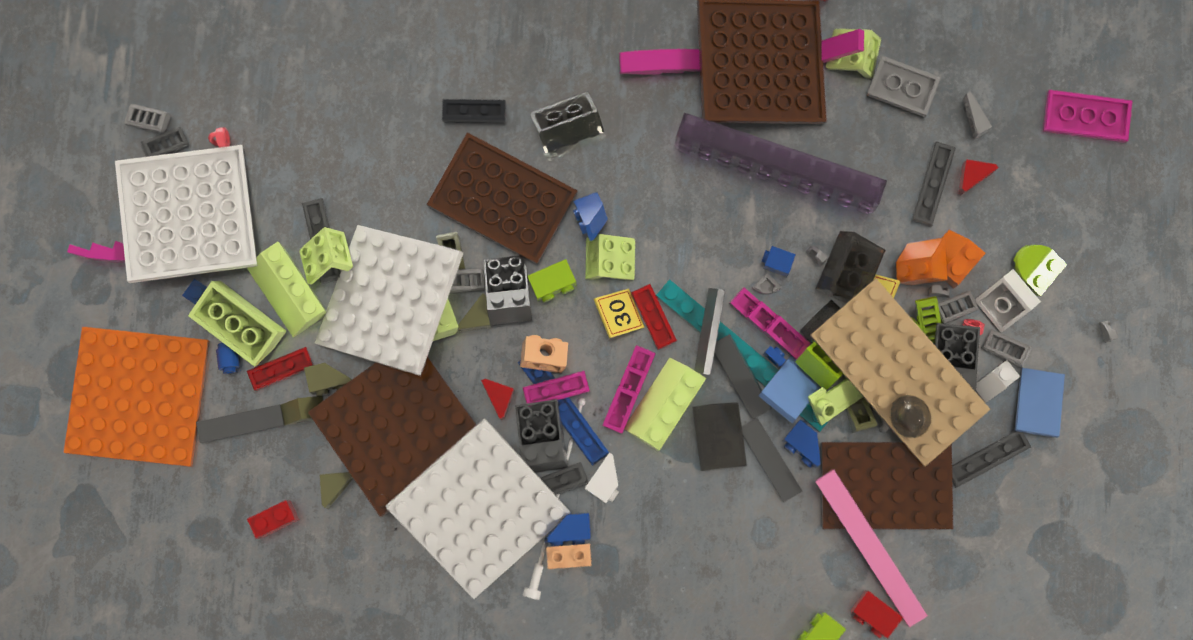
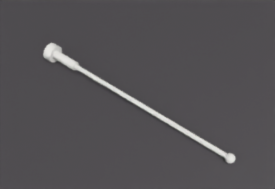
M579 398L577 400L578 410L580 413L582 410V406H584L586 403L584 398ZM571 436L566 451L567 463L574 441ZM544 540L538 563H535L530 586L529 588L525 587L523 596L537 600L540 599L541 591H537L544 566L542 561L547 546Z

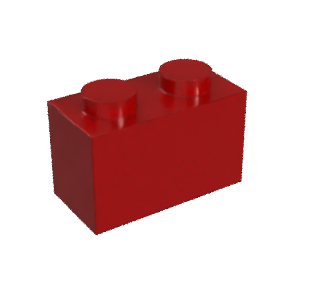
M285 500L248 518L247 521L255 538L262 539L299 521V517L292 502Z
M868 590L864 591L850 610L854 614L852 618L861 625L864 623L871 627L870 632L879 639L882 636L888 639L904 618Z

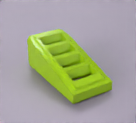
M936 296L915 300L917 323L932 343H934L936 325L941 323ZM924 307H933L932 309L922 310ZM933 315L931 317L923 318V316Z

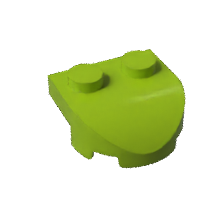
M1036 244L1022 247L1016 253L1013 260L1015 262V272L1036 296H1041L1067 265L1051 248Z

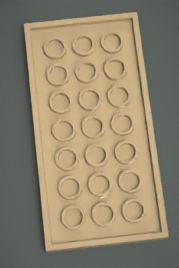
M876 278L810 335L923 466L928 465L991 410Z

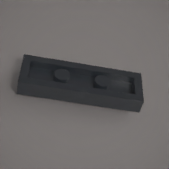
M443 99V121L505 122V100Z

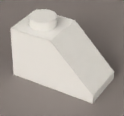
M611 453L607 455L585 487V490L604 503L608 501L613 502L619 493L616 490L618 480L614 458Z

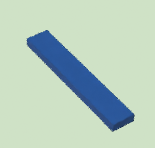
M522 368L533 384L555 379L549 371ZM568 397L558 400L562 425L592 466L609 454L608 450L571 399Z

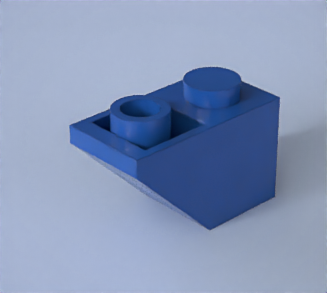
M598 192L574 201L576 207L573 210L576 221L579 222L582 234L587 233L590 241L596 238L608 220Z
M800 419L782 440L786 443L784 447L792 454L798 453L802 457L801 461L809 468L812 466L817 468L821 464L817 432Z
M589 513L566 515L544 538L545 543H551V547L564 546L565 541H572V545L585 544V540L591 539Z

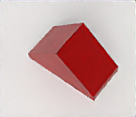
M966 159L962 164L958 191L960 196L993 174L999 167L992 163Z
M488 379L481 380L499 419H505L515 391L514 388Z

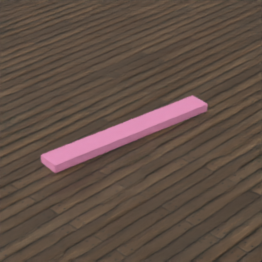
M834 469L817 479L815 482L902 617H904L909 628L926 618L928 615Z

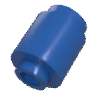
M223 342L217 344L218 370L223 371V374L235 373L236 369L240 368L238 354Z

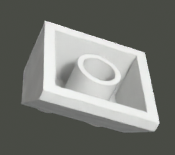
M1014 269L975 299L977 305L1001 333L1041 302Z

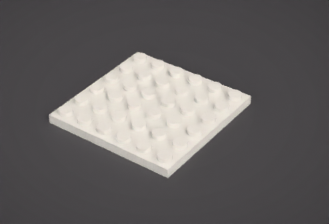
M242 145L115 161L128 283L257 266Z
M357 225L349 247L353 268L349 271L341 270L315 344L421 375L463 252Z
M485 418L386 505V508L473 599L553 530L566 515L571 514L570 510Z

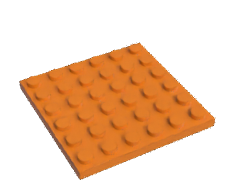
M82 327L63 453L192 467L197 436L196 422L199 421L210 341Z

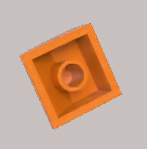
M948 230L942 237L946 239L947 280L945 282L954 289L986 253L970 239Z
M937 238L908 243L896 261V275L900 284L912 286L947 280L946 239Z

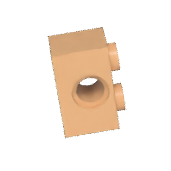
M538 335L526 336L522 343L520 367L562 373L567 365L568 342H562L558 338L542 339ZM540 350L547 351L549 356L542 355Z
M590 544L546 547L548 569L592 566Z

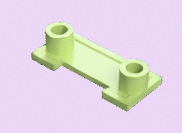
M847 378L827 392L822 387L808 396L820 425L825 424L863 398L861 393Z

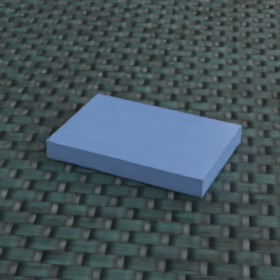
M792 356L787 359L759 394L761 399L791 423L797 419L809 403L808 396L820 388L795 363L796 359Z
M1027 368L1021 369L1015 431L1055 438L1060 436L1065 374Z

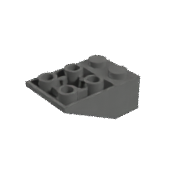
M519 255L483 260L490 325L532 320L526 258Z
M937 323L934 345L972 389L976 391L980 327Z
M558 400L515 405L520 456L534 472L568 467Z

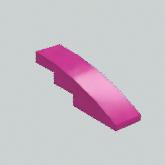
M658 49L619 53L620 74L660 75L661 73H683L684 71L700 72L699 49Z
M115 241L113 249L92 242L90 250L71 244L67 250L72 255L92 260L125 263L124 245Z
M745 287L730 301L729 304L796 360L811 344L780 315L775 314Z
M638 345L635 346L602 426L621 434L623 433L655 357V352Z

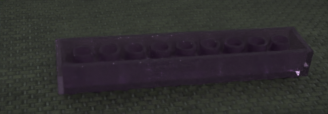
M684 113L676 135L675 146L681 152L690 153L691 151L697 153V156L702 159L709 160L711 158L717 160V163L722 166L729 167L732 165L738 167L737 170L743 173H756L759 178L769 180L770 178L777 180L778 184L789 187V185L798 187L797 190L807 194L812 192L818 194L817 197L823 200L833 199L838 201L837 203L841 206L849 207L851 205L857 207L858 211L866 214L873 213L879 206L887 180Z

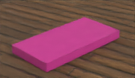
M1048 90L1043 132L1127 143L1129 140L1132 100Z

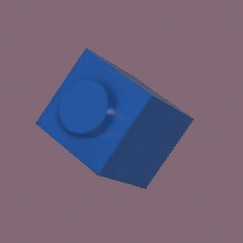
M772 246L770 251L765 250L761 261L765 263L763 269L787 277L796 254Z

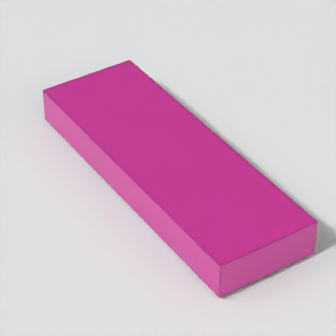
M861 29L822 40L823 63L864 51V30Z
M585 371L522 387L527 404L554 399L561 400L590 392Z

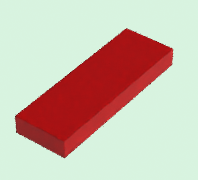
M651 284L631 292L657 350L677 342Z
M304 347L247 370V374L254 391H257L304 372L305 367L313 366L314 364L307 347Z

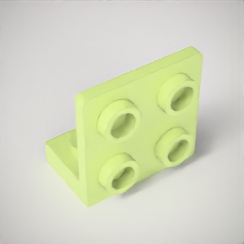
M834 29L832 37L857 29ZM864 30V51L826 62V68L829 70H855L865 78H873L881 38L872 30Z
M324 227L299 250L308 284L312 285L331 267L345 271L353 268L344 232Z
M598 234L594 240L590 241L587 237L585 279L595 280L606 277L634 280L635 239Z

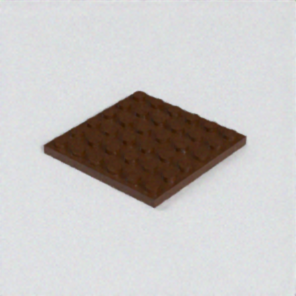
M697 0L703 123L825 124L827 122L819 1Z
M428 356L421 375L374 363L308 412L380 517L389 512L386 508L389 502L476 426L474 420Z

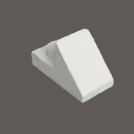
M1005 360L976 383V392L987 403L1017 380L1020 375L1008 360Z

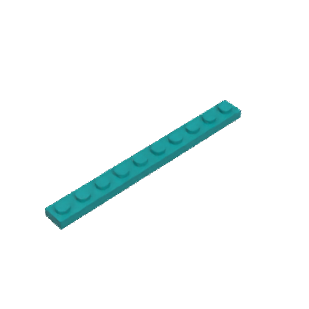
M669 279L657 293L656 297L701 334L705 308ZM720 321L716 341L730 334L756 380L766 387L779 370ZM810 402L799 415L818 432L828 423L826 422L823 425L818 423Z

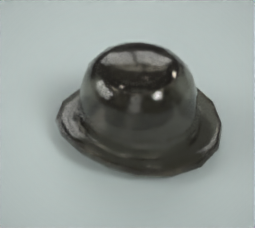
M905 395L899 397L892 404L890 419L893 427L899 434L908 438H916L922 436L929 429L931 413L929 407L922 399L912 395Z

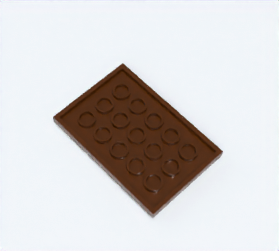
M467 132L431 195L427 206L538 265L578 190Z
M821 442V477L834 469L872 529H953L952 444L928 465L923 466L903 442ZM822 493V529H846Z

